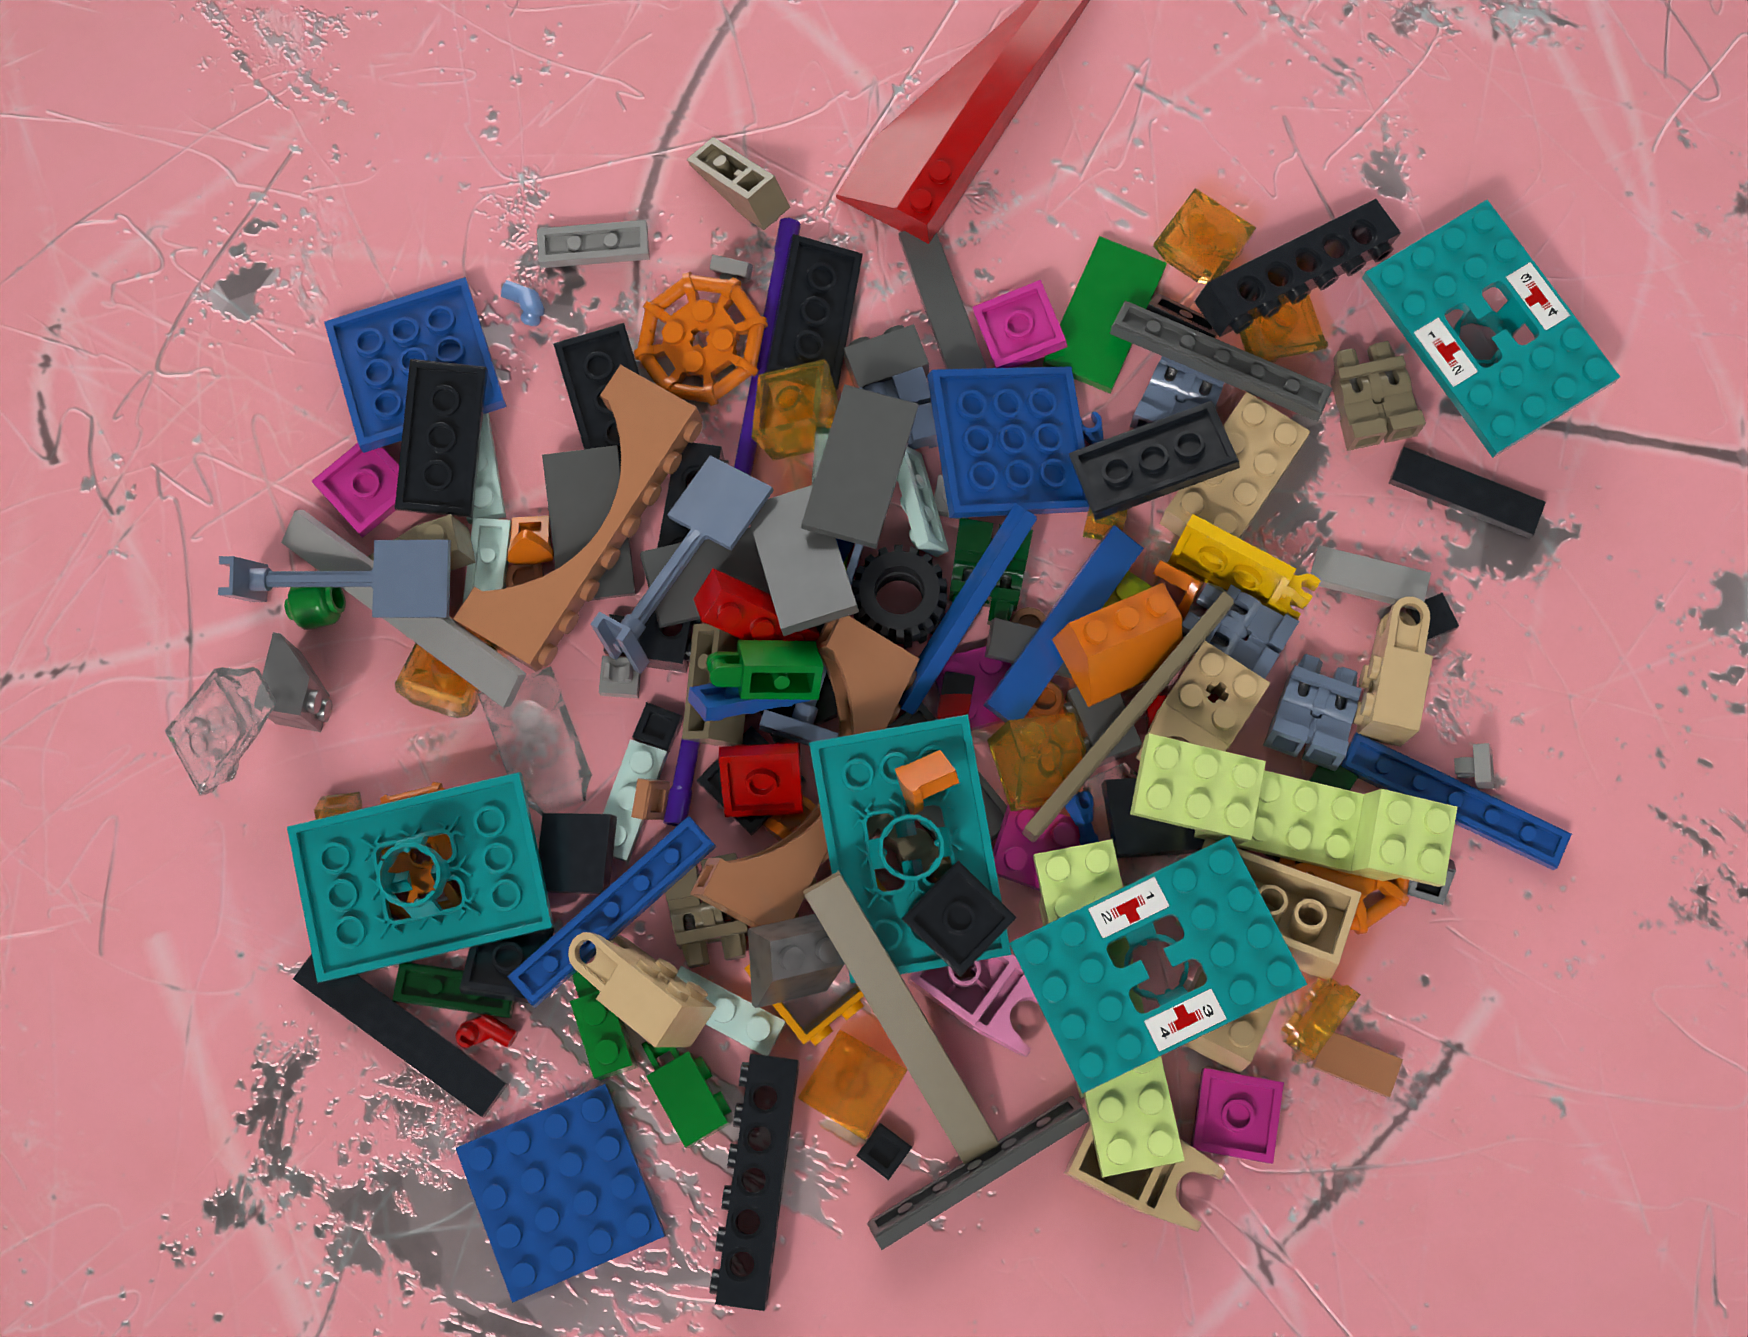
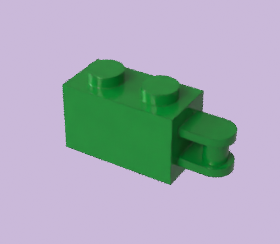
M738 640L737 652H715L709 655L706 660L711 683L717 687H738L740 699L819 700L823 663L815 641Z
M577 971L572 977L578 998L571 1000L570 1003L594 1079L601 1081L638 1068L624 1022L596 1000L600 991Z
M647 1041L641 1044L655 1069L654 1072L646 1077L685 1148L694 1146L731 1124L726 1115L730 1114L732 1110L721 1091L716 1094L713 1093L707 1082L713 1076L702 1056L695 1059L689 1051L680 1055L677 1047H654ZM670 1051L674 1060L661 1066L657 1058Z

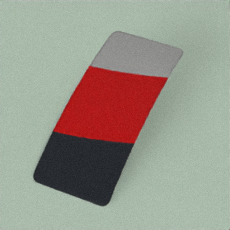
M949 671L944 673L937 720L968 715L969 717L975 676Z

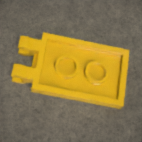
M1194 514L1189 519L1168 561L1171 565L1205 583H1212L1225 590H1228L1230 585H1233L1240 589V592L1256 598L1262 605L1283 616L1287 614L1296 620L1299 619L1301 613L1293 610L1290 605H1295L1300 609L1307 607L1313 596L1306 593L1302 587L1315 591L1320 583V579L1313 574L1294 575L1296 568Z

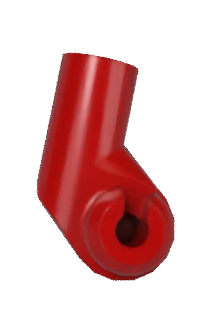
M484 1014L463 1022L459 1026L455 1038L456 1042L464 1048H470L473 1045L492 1039L508 1049L515 1041L518 1031L493 1016Z

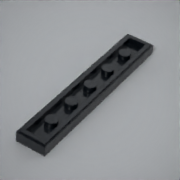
M311 954L294 976L293 980L479 1116L484 1118L507 1087L508 1084L399 1004L392 1001V999L356 974L317 983Z

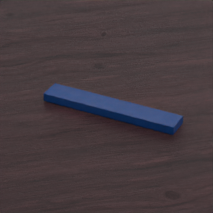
M1015 503L918 657L919 661L915 668L917 672L916 678L912 686L903 692L898 703L901 709L908 713L915 714L1036 522L1037 516Z
M1115 525L1110 527L983 706L1011 728H1017L1064 662L1052 639L1068 623L1100 610L1144 548Z
M1357 732L1353 735L1346 756L1340 764L1358 776L1359 779L1380 789L1456 806V825L1551 870L1558 868L1572 833Z
M688 816L507 977L528 1002L536 1008L577 972L571 965L568 957L569 946L577 935L583 932L596 933L608 941L613 940L713 851L716 845L693 819ZM589 940L582 944L579 951L580 958L585 964L596 955V947Z

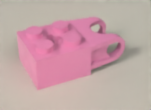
M1012 953L1007 956L975 961L971 965L973 968L970 973L975 975L971 980L964 978L962 981L958 980L955 977L957 973L950 966L912 972L908 978V983L962 1023L1021 1056H1028L1031 1048L1022 1041L1019 1034L1013 1029L1010 1022V1013L1012 1008L1019 1002L1033 1001L1037 1004L1038 1002L1016 956Z

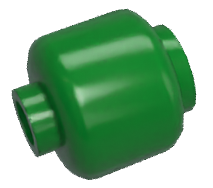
M290 587L284 607L288 618L294 620L296 625L304 630H312L335 624L340 619L341 613L345 610L346 600L341 587Z

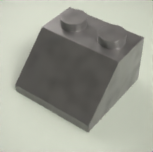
M273 632L254 708L277 725L321 732L323 722H327L331 715L332 701L329 699L330 695L302 652L282 634Z
M816 914L748 929L752 1006L755 1008L826 992L845 965Z

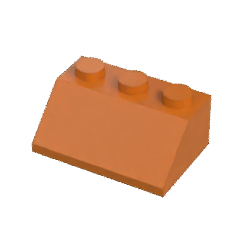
M1160 583L1068 623L1052 641L1087 706L1091 707L1148 681L1183 640L1182 616L1164 583Z

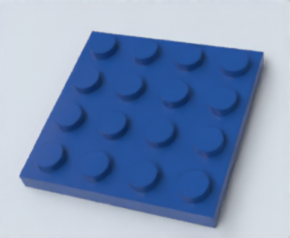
M466 277L324 321L358 445L363 453L402 441L410 359L487 367L483 414L507 407Z
M1071 366L938 369L929 372L927 378L949 518L1008 516L1015 503L1032 514L1091 511L1069 457L1070 452L1085 447Z
M603 1084L455 1148L512 1303L666 1236L608 1084Z

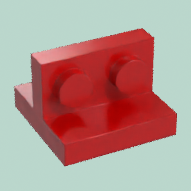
M780 742L775 744H740L719 747V767L725 817L803 814L800 743Z

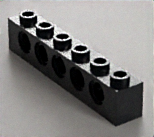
M1374 199L1207 282L1194 302L1219 337L1231 331H1234L1235 334L1241 333L1251 326L1256 318L1262 316L1264 319H1268L1275 315L1284 304L1291 302L1292 305L1301 302L1311 293V290L1317 287L1320 290L1328 288L1338 280L1340 275L1346 273L1347 276H1352L1366 265V262L1372 259L1375 262L1381 261L1394 250L1391 245L1401 232L1378 200Z
M689 442L681 453V463L677 470L670 475L657 548L682 543L691 530L673 521L667 514L709 456L729 465V460H724L722 446ZM654 611L645 623L646 628L641 634L640 645L650 661L646 667L687 673L691 655L694 624H702L701 619L680 623L682 629L677 635L666 636L663 634L664 627L659 628Z
M750 1054L749 1063L742 1062L739 1086L746 1087L744 1102L736 1103L733 1127L740 1128L738 1144H730L727 1168L734 1169L732 1186H724L721 1206L722 1210H728L726 1227L719 1226L715 1251L722 1252L720 1269L713 1268L709 1293L716 1295L715 1305L759 1311L767 1309L800 1066L799 1060ZM765 1086L772 1087L777 1094L775 1105L767 1110L758 1108L755 1103L756 1092ZM758 1127L767 1128L771 1134V1143L763 1151L754 1150L749 1143L751 1132ZM751 1168L760 1169L766 1178L763 1189L756 1193L747 1190L743 1182L745 1173ZM746 1209L755 1211L760 1218L759 1228L753 1234L742 1232L738 1226V1217ZM747 1252L752 1256L754 1268L749 1275L741 1276L733 1270L732 1259L736 1253Z

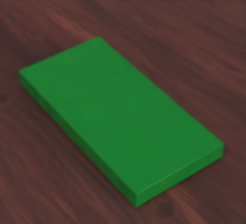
M1099 236L1060 323L1068 347L1046 355L1042 366H1071L1075 380L1111 394L1133 344L1111 335L1112 325L1125 301L1144 309L1147 308L1154 296L1167 263Z

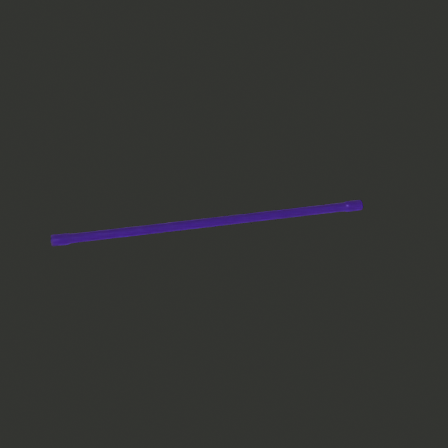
M782 218L779 221L774 247L775 257L763 314L767 319L768 326L763 332L757 363L759 371L755 377L751 376L734 468L750 476L752 475L770 376L764 374L789 242L793 234L799 235L801 223L792 218ZM681 738L673 785L669 790L664 824L677 827L689 815L692 783L700 747L699 742Z

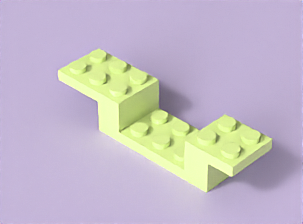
M1150 733L1145 735L1130 815L1194 829V837L1204 840L1207 837L1220 841L1231 836L1235 846L1375 880L1386 881L1403 878L1437 887L1445 886L1457 814L1456 806L1385 789L1375 790L1366 794L1265 771L1266 761Z
M1112 839L1037 853L1033 856L1041 892L1039 909L1043 926L1123 888ZM1126 937L1112 942L1107 947V953L1117 968H1124L1125 955L1130 948ZM1131 989L1129 996L1135 1009L1139 1013L1144 1014L1141 996L1134 993ZM1161 1056L1082 1094L1077 1084L1080 1099L1085 1098L1102 1178L1185 1161Z

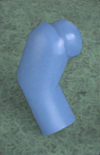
M506 280L501 290V297L519 303L521 310H523L520 318L524 324L529 326L539 325L541 316L545 312L539 294L531 288Z

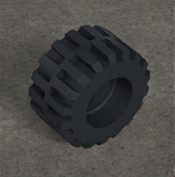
M894 545V551L888 552L886 547L878 549V556L874 557L872 554L865 558V565H859L855 572L856 578L852 580L851 588L859 610L858 613L853 614L855 620L891 642L903 644L904 649L911 648L914 641H918L919 644L927 641V635L929 633L933 635L939 622L945 616L947 582L946 578H942L943 571L939 564L935 566L932 564L933 558L929 554L925 553L922 557L919 555V549L912 546L909 552L903 551V545ZM905 581L911 583L920 591L922 601L916 609L909 613L893 614L879 605L876 599L877 593L887 583Z

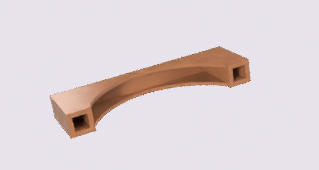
M622 365L619 366L600 395L606 407L614 414L621 447V472L618 489L611 510L601 528L575 557L541 578L522 585L498 590L481 591L474 587L453 618L475 636L537 673H540L543 666L547 667L552 663L558 651V643L564 634H569L574 629L579 619L578 612L585 602H589L594 598L600 586L598 581L606 569H612L617 563L620 556L619 549L627 537L631 538L637 532L641 523L640 517L648 505L652 506L657 501L662 490L661 484L668 474L671 475L677 470L682 460L681 453L689 442L693 443L697 439L702 429L703 419L697 407Z
M850 616L825 623L816 641V645L835 693L839 720V737L886 729L888 725L894 722L900 712L901 706L898 703L903 692L912 686L916 678L917 672L915 668L919 658ZM818 802L805 821L790 835L760 852L729 861L721 858H708L690 894L752 928L799 918L797 911L803 899H806L803 891L816 884L817 879L814 876L820 864L829 858L820 803Z

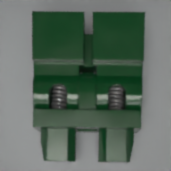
M960 518L949 601H952V603L993 540L991 537L994 523ZM1033 530L1029 531L983 604L984 607H990L988 625L991 624V620L994 618L1010 621L1012 612L1017 610Z

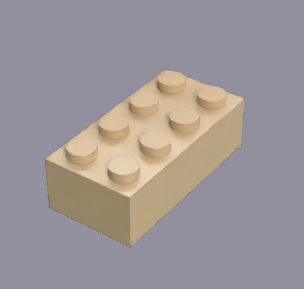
M1246 392L1223 425L1239 460L1240 468L1179 490L1166 508L1160 524L1181 537L1189 519L1194 514L1241 538L1304 445L1311 431L1254 395Z
M1206 837L1202 849L1218 841ZM1237 848L1300 971L1330 981L1339 965L1361 892Z

